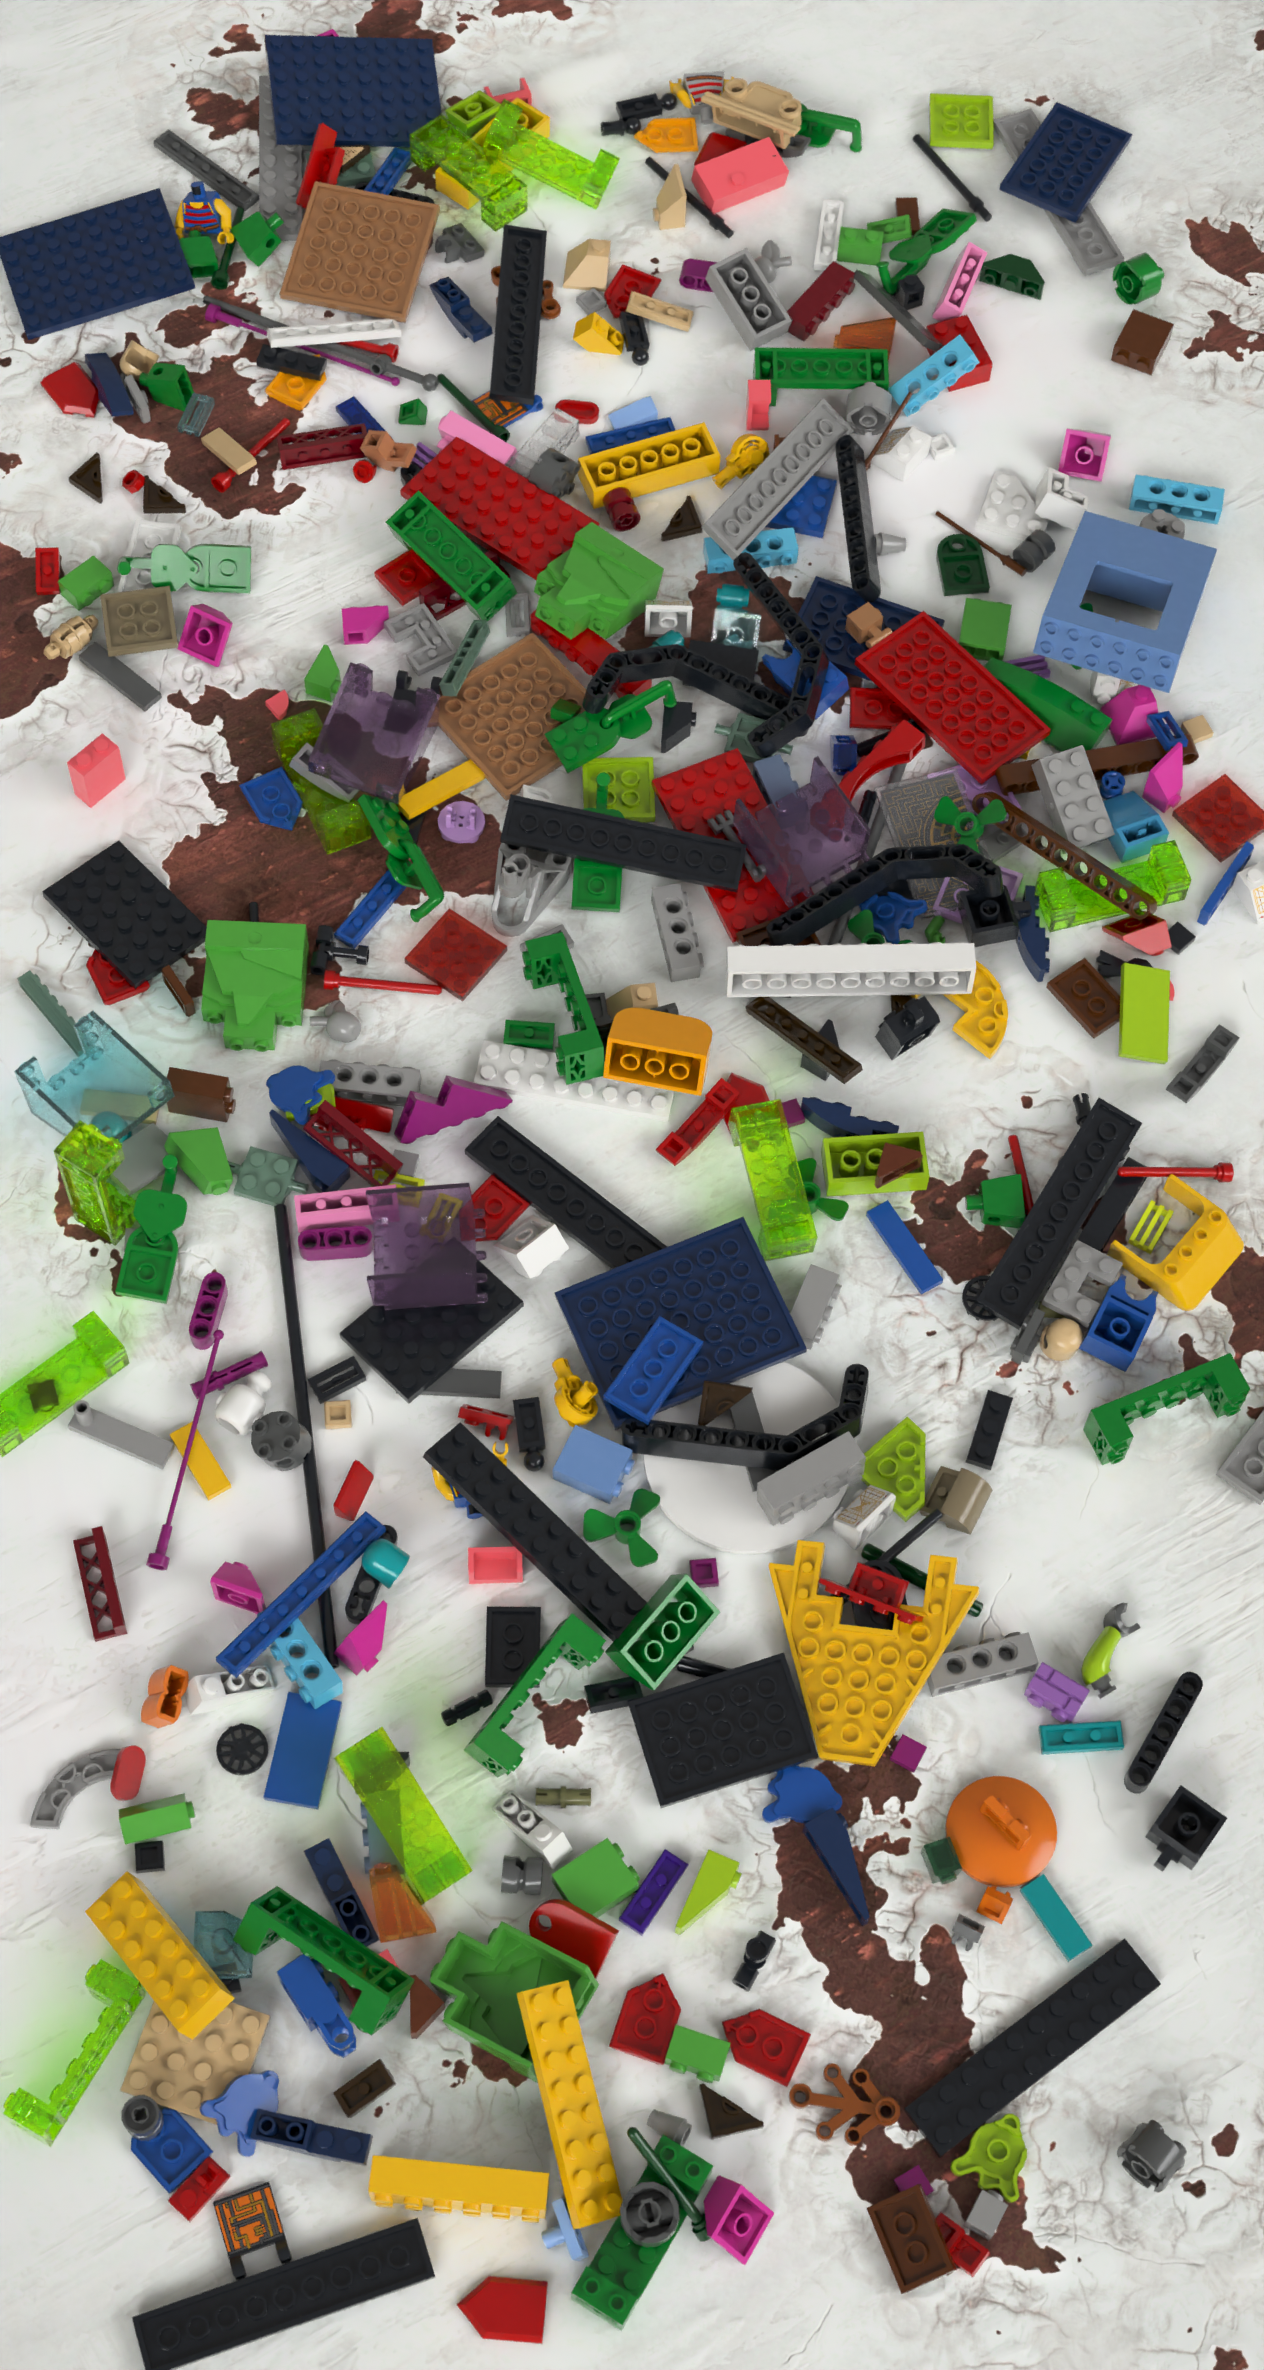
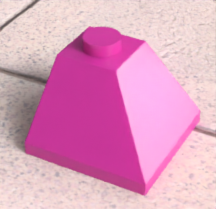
M1066 429L1058 471L1072 477L1102 482L1111 435L1087 430Z
M205 604L192 605L178 644L179 648L177 649L215 667H219L233 623L223 612Z
M1137 685L1126 688L1101 707L1100 711L1113 719L1109 731L1116 745L1139 742L1156 737L1146 722L1147 715L1158 713L1157 701L1150 687Z
M1180 742L1150 770L1142 798L1163 813L1170 807L1175 808L1182 798L1180 793L1183 786V744Z
M225 1561L210 1580L215 1599L256 1614L264 1611L266 1606L263 1594L251 1571L248 1570L249 1568L240 1562L231 1564Z
M384 1600L343 1640L334 1652L356 1676L363 1669L366 1672L370 1671L379 1661L376 1656L382 1650L387 1603Z
M720 2175L717 2176L704 2199L707 2235L737 2261L746 2265L772 2219L774 2212L744 2186Z

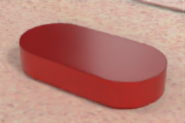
M561 400L555 406V416L562 422L593 424L599 419V408L592 402Z
M138 1746L124 1747L117 1755L110 1790L114 1798L119 1801L131 1800L139 1792L146 1756L144 1751Z

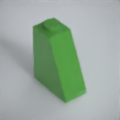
M218 1127L169 1133L164 1145L165 1150L168 1154L177 1157L179 1167L203 1195H221L228 1192L233 1176Z

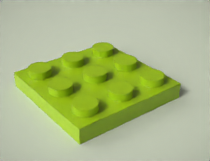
M930 93V146L993 149V96Z
M653 757L595 758L582 765L583 808H596V778L598 774L605 772L609 774L611 779L608 785L607 809L620 811L625 819L638 822H655V794L651 785L652 780H654Z

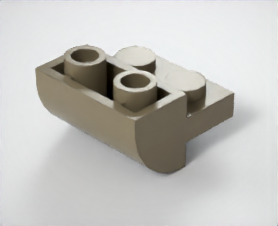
M941 1466L925 1496V1506L919 1511L921 1515L927 1517L937 1508L943 1515L939 1521L945 1522L948 1528L971 1535L992 1493V1488L983 1478L967 1469L961 1468L960 1471Z

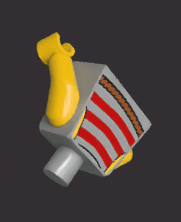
M724 71L684 74L683 85L681 78L678 79V83L669 81L670 92L675 94L686 108H689L692 115L701 114L702 124H711L714 122L712 106L701 102V98L705 95L706 91L721 96L725 91V84L729 80L724 78Z

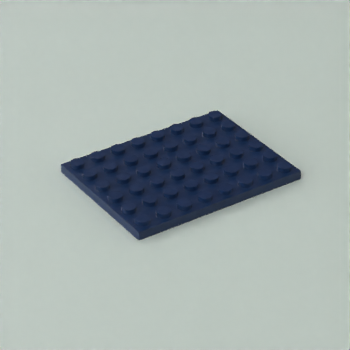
M265 35L264 41L276 145H313L320 123H324L337 132L334 146L368 145L374 147L445 148L446 141L432 39Z
M160 188L0 237V258L28 340L196 289Z
M744 1217L554 1293L593 1383L598 1388V1394L615 1430L620 1429L626 1419L634 1417L605 1401L603 1395L659 1316L701 1339L704 1343L657 1413L701 1396L704 1380L730 1384L807 1352L804 1341Z

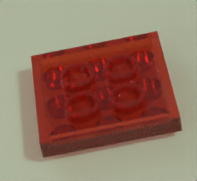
M1226 774L1180 805L1172 814L1220 863L1241 849L1246 841L1250 842L1264 832V810Z
M449 908L404 960L405 964L461 1001H464L507 952V945Z

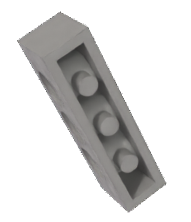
M680 883L653 887L651 902L671 982L699 978L700 968L704 967L702 953H697L696 947L699 946L697 933H692L691 926L694 925L692 913L687 912L686 906H688L687 893L682 892ZM685 951V952H687V953H686V954H681V953H679V952Z
M321 1060L319 1072L331 1070L335 1074V1081L332 1085L334 1086V1094L337 1097L365 1103L405 1106L410 1091L420 1092V1070L413 1067L397 1068L386 1064L375 1066L366 1065L362 1062L344 1063L338 1060ZM342 1078H349L348 1081H340ZM367 1080H373V1081H374V1082L371 1083V1084L364 1083V1082L367 1081ZM393 1082L399 1083L397 1086L389 1085Z
M1012 1632L1007 1634L1004 1639L996 1641L994 1638H988L979 1642V1645L969 1647L967 1644L954 1648L952 1652L942 1654L927 1679L932 1697L1035 1671L1039 1662L1029 1632L1024 1634ZM999 1652H1008L1011 1655L1012 1659H1002L999 1655ZM981 1658L986 1662V1665L982 1667L977 1666L973 1659ZM955 1664L960 1668V1672L952 1673L948 1670L947 1666Z

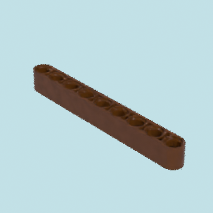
M1184 734L1188 739V745L1183 747V765H1188L1195 762L1199 758V754L1192 736ZM1156 738L1086 750L1085 752L1097 781L1102 780L1103 775L1110 771L1119 772L1123 776L1149 772L1169 751H1165ZM1039 759L1000 766L996 770L995 776L1001 793L1008 796L1009 792H1013L1016 795L1039 791L1040 788L1031 766Z
M987 791L973 798L972 808L977 814L985 808L983 805L984 797L988 799L989 803L995 799L1001 800L1009 815L1008 821L1003 820L993 823V825L1132 917L1144 919L1156 912L1157 902L1153 896L997 793ZM1023 823L1028 827V834H1024L1021 826ZM1042 836L1048 840L1047 847H1044L1041 843ZM1061 849H1064L1067 852V860H1064L1061 857ZM1081 862L1087 865V873L1081 871ZM1101 875L1105 876L1107 879L1106 886H1103L1100 883ZM1120 888L1127 892L1126 900L1120 896ZM1140 901L1146 904V913L1140 910Z

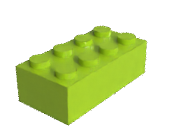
M923 1132L823 1138L821 1158L826 1197L927 1189L930 1176ZM885 1143L921 1152L923 1156L919 1168L878 1189L875 1187L876 1174Z

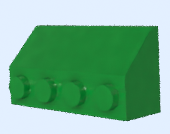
M688 1574L671 1575L605 1653L622 1672L649 1689L655 1690L721 1612Z

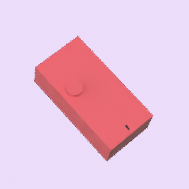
M767 137L694 166L691 181L705 206L715 214L785 186L789 170L770 137Z

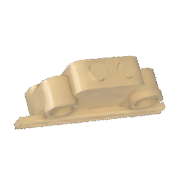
M734 78L725 84V91L721 96L706 91L705 95L701 98V102L712 106L714 123L759 140L770 137L774 146L782 149L789 145L790 138L794 137L801 129V102L794 99L791 93L759 81L751 82L748 85L744 79Z

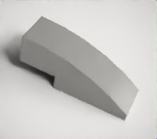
M308 743L301 748L289 764L291 768L314 785L348 803L364 786L362 782L328 754L324 757Z

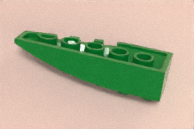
M993 657L985 664L984 667L1051 729L1050 735L1043 739V741L1058 751L1063 752L1083 745L1085 751L1095 749L1107 734L1113 719L1071 692L1030 671Z

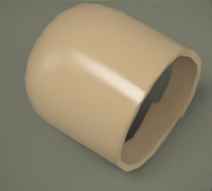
M131 340L120 360V369L126 376L132 375L134 380L139 381L141 373H149L160 356Z
M1067 1318L1056 1319L1042 1329L1043 1332L1039 1345L1042 1352L1048 1358L1056 1361L1069 1360L1081 1346L1083 1333L1075 1321ZM1045 1335H1046V1340H1047V1345H1048L1047 1347H1046L1045 1344H1044V1337H1045Z

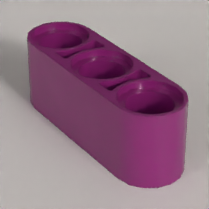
M686 259L681 268L680 285L687 289L713 292L705 278L709 267L718 262Z
M365 1226L308 1229L301 1232L298 1236V1246L301 1257L307 1261L363 1258L370 1255L373 1251V1239L371 1231ZM360 1239H364L367 1241L364 1244L356 1243V1241ZM334 1241L341 1242V1244L337 1246L330 1245ZM307 1243L316 1244L311 1248L305 1247Z
M211 1272L204 1277L189 1325L192 1344L199 1350L208 1349L213 1345L215 1340L213 1334L218 1330L228 1296L225 1278L218 1272ZM214 1285L221 1286L218 1290H210ZM208 1308L214 1309V1311H213L212 1313H209V1314L203 1313V1311H204L205 1309H208ZM201 1331L208 1332L203 1337L196 1336Z

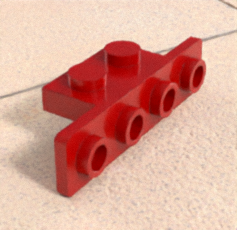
M320 123L296 200V204L305 210L315 181L336 185L340 167L343 164L345 150L340 147H334L337 132L324 123Z
M335 1096V1108L363 1131L371 1129L390 1133L394 1116L393 1108ZM319 1119L314 1124V1126H318V1129L322 1131H329L328 1124L322 1119Z
M857 1563L849 1587L830 1579H819L818 1583L826 1586L825 1591L840 1596L841 1592L850 1595L849 1601L863 1606L865 1602L874 1605L872 1610L888 1615L889 1611L898 1614L897 1620L912 1625L913 1621L922 1622L924 1618L900 1608L909 1581L863 1563Z

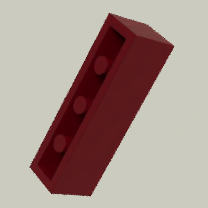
M833 261L787 311L792 320L787 332L802 341H805L810 335H814L818 326L829 318L833 309H837L841 305L843 298L846 295H850L854 290L855 273Z

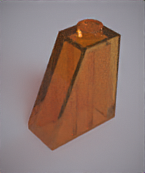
M890 317L841 326L840 334H835L833 348L888 349L889 362L896 319Z
M383 1862L374 1865V1869H368L380 1943L436 1933L434 1918L396 1864L391 1865L389 1862Z

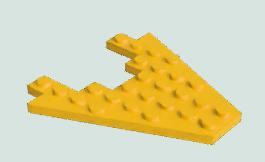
M798 1540L794 1565L769 1563V1570L819 1757L821 1760L876 1766L979 1595L980 1589L977 1586L955 1584L957 1558L930 1555L923 1607L902 1604L900 1608L923 1616L922 1622L913 1621V1624L910 1625L897 1620L898 1614H895L893 1630L841 1624L844 1599L842 1597L818 1595L820 1585L818 1582L821 1578L825 1544L822 1542Z

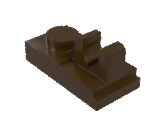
M379 2059L333 2094L346 2116L352 2118L393 2088L396 2083L389 2069Z

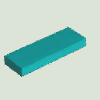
M1121 1721L1040 1725L1038 1728L1042 1755L1124 1749Z
M1044 1874L1020 1889L1021 1894L1068 1962L1092 1947V1943Z

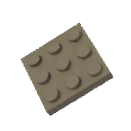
M170 586L100 595L109 657L179 648Z

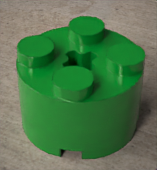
M1148 253L1139 254L1116 265L1113 271V281L1116 280L1118 286L1115 288L1116 293L1124 303L1129 305L1138 304L1157 295L1164 278L1163 269L1157 266Z

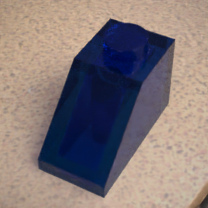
M830 735L832 772H836V775L844 776L848 771L852 772L856 768L857 742L854 735Z

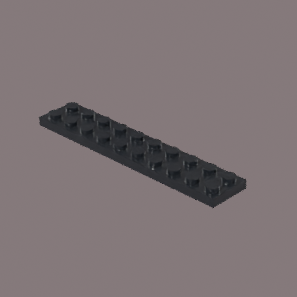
M504 224L489 399L527 405H533L547 237V231Z
M510 795L500 838L501 843L736 893L747 847L746 844L516 795Z
M1097 1099L975 1304L1019 1330L1026 1316L1030 1313L1142 1125V1122L1103 1099Z
M499 1116L465 1149V1155L529 1202L533 1208L612 1269L667 1247Z
M461 1422L425 1452L423 1458L613 1642L620 1637L628 1624L647 1604L629 1584Z
M1124 1938L904 2109L905 2113L938 2157L941 2158L1156 1990L1161 1983Z
M416 2218L132 2317L145 2370H175L436 2277L419 2220Z

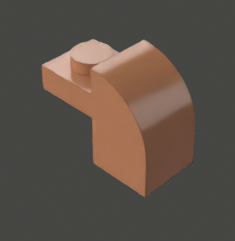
M376 430L368 431L360 447L372 463L392 472H395L397 467L408 468L417 451L414 444L396 443L387 431Z

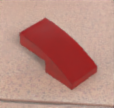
M940 2212L936 2217V2221L953 2262L973 2278L990 2255V2252L966 2234L961 2226Z

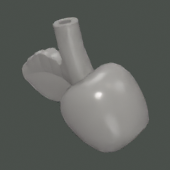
M768 240L763 245L761 250L762 256L754 260L769 284L776 278V268L792 265L791 256L780 258L779 247L772 240Z
M335 1000L326 1006L324 1016L310 1017V1026H326L329 1037L336 1041L353 1042L361 1031V1024L357 1017L347 1012L345 1005L340 1000Z

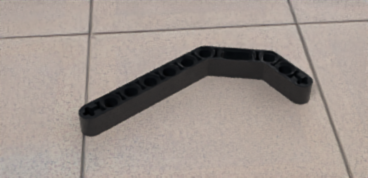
M745 552L741 553L733 561L738 575L801 656L789 704L749 734L748 740L755 753L759 757L766 758L813 725L829 665V658L820 642L753 556ZM814 676L809 693L803 696L807 680Z
M672 644L609 654L588 684L582 706L588 713H600L619 684L670 676L763 720H768L789 704L790 698L682 645ZM808 729L797 737L805 736L808 732Z
M964 844L888 848L771 921L766 927L770 946H783L785 944L795 946L897 880L957 877L984 896L997 897L1004 891L1001 868Z
M852 1364L847 1367L839 1407L787 1436L651 1420L646 1425L636 1418H629L621 1425L622 1446L632 1449L633 1453L781 1470L848 1431L853 1438L860 1434L868 1395L869 1372L861 1364Z

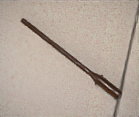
M911 392L907 394L870 455L865 459L866 472L871 468L872 458L913 395Z
M939 511L935 513L936 516L964 535L974 538L983 548L997 556L1001 560L1002 565H1006L1020 576L1026 574L1027 568L1013 560L1010 555L999 553Z

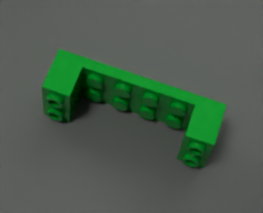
M755 347L753 380H771V403L769 406H776L777 388L855 389L863 386L866 382H873L888 392V349Z
M419 490L386 521L394 537L409 551L412 549L465 601L469 610L479 620H487L488 622L518 593L511 579Z
M563 932L525 941V951L522 952V958L525 965L523 972L526 981L530 980L533 989L558 984L560 992H565L566 994L564 1001L567 1011H572L571 1022L574 1031L578 1030V1032L558 1036L559 1047H555V1053L558 1060L556 1068L559 1077L563 1076L566 1085L603 1076L604 1046Z
M1231 1353L1091 1409L1083 1431L1102 1465L1109 1462L1116 1464L1125 1458L1134 1436L1128 1425L1133 1423L1134 1419L1141 1416L1148 1418L1154 1415L1158 1409L1163 1407L1166 1409L1173 1408L1180 1403V1400L1189 1398V1400L1195 1399L1202 1393H1204L1217 1418L1223 1415L1230 1417L1241 1410L1240 1408L1246 1400L1245 1398L1250 1387Z
M571 1613L560 1622L465 1747L464 1751L497 1778L504 1773L509 1775L511 1771L514 1772L523 1760L520 1755L524 1748L501 1730L514 1717L510 1712L512 1710L516 1711L518 1707L524 1704L530 1696L527 1690L539 1684L547 1673L543 1669L553 1664L559 1656L563 1657L578 1670L585 1665L590 1667L605 1651L601 1647L606 1640Z
M278 1886L250 1903L233 1938V1941L239 1944L245 1952L255 1956L280 1939L289 1941L298 1947L304 1955L312 1957L323 1964L326 1970L336 1973L345 1979L348 1985L361 1990L362 1993L348 2020L354 2023L360 2031L371 2036L397 2016L415 1980Z
M662 2135L654 2152L691 2201L695 2203L712 2173L713 2165L665 2135ZM647 2163V2167L636 2185L643 2182H656L665 2186ZM678 2203L679 2222L675 2234L667 2242L657 2247H644L632 2242L621 2225V2216H618L589 2267L586 2266L573 2288L571 2299L622 2331L687 2217L680 2204Z

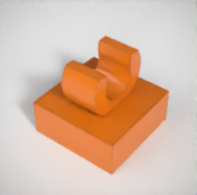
M988 1886L976 1912L1002 1924L1013 1898L1010 1897L1009 1892L1003 1894L997 1891V1886Z

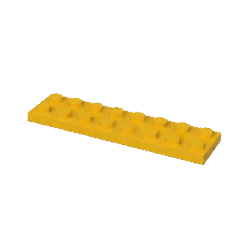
M569 1980L516 1993L573 2230L621 2216L620 2208L623 2200Z

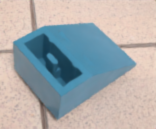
M1131 791L1103 801L1115 833L1108 840L1121 863L1165 848L1169 832L1159 814L1138 794Z

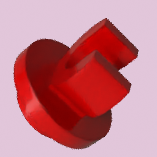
M360 460L355 463L353 474L358 481L368 483L376 475L377 465L372 466L368 461Z

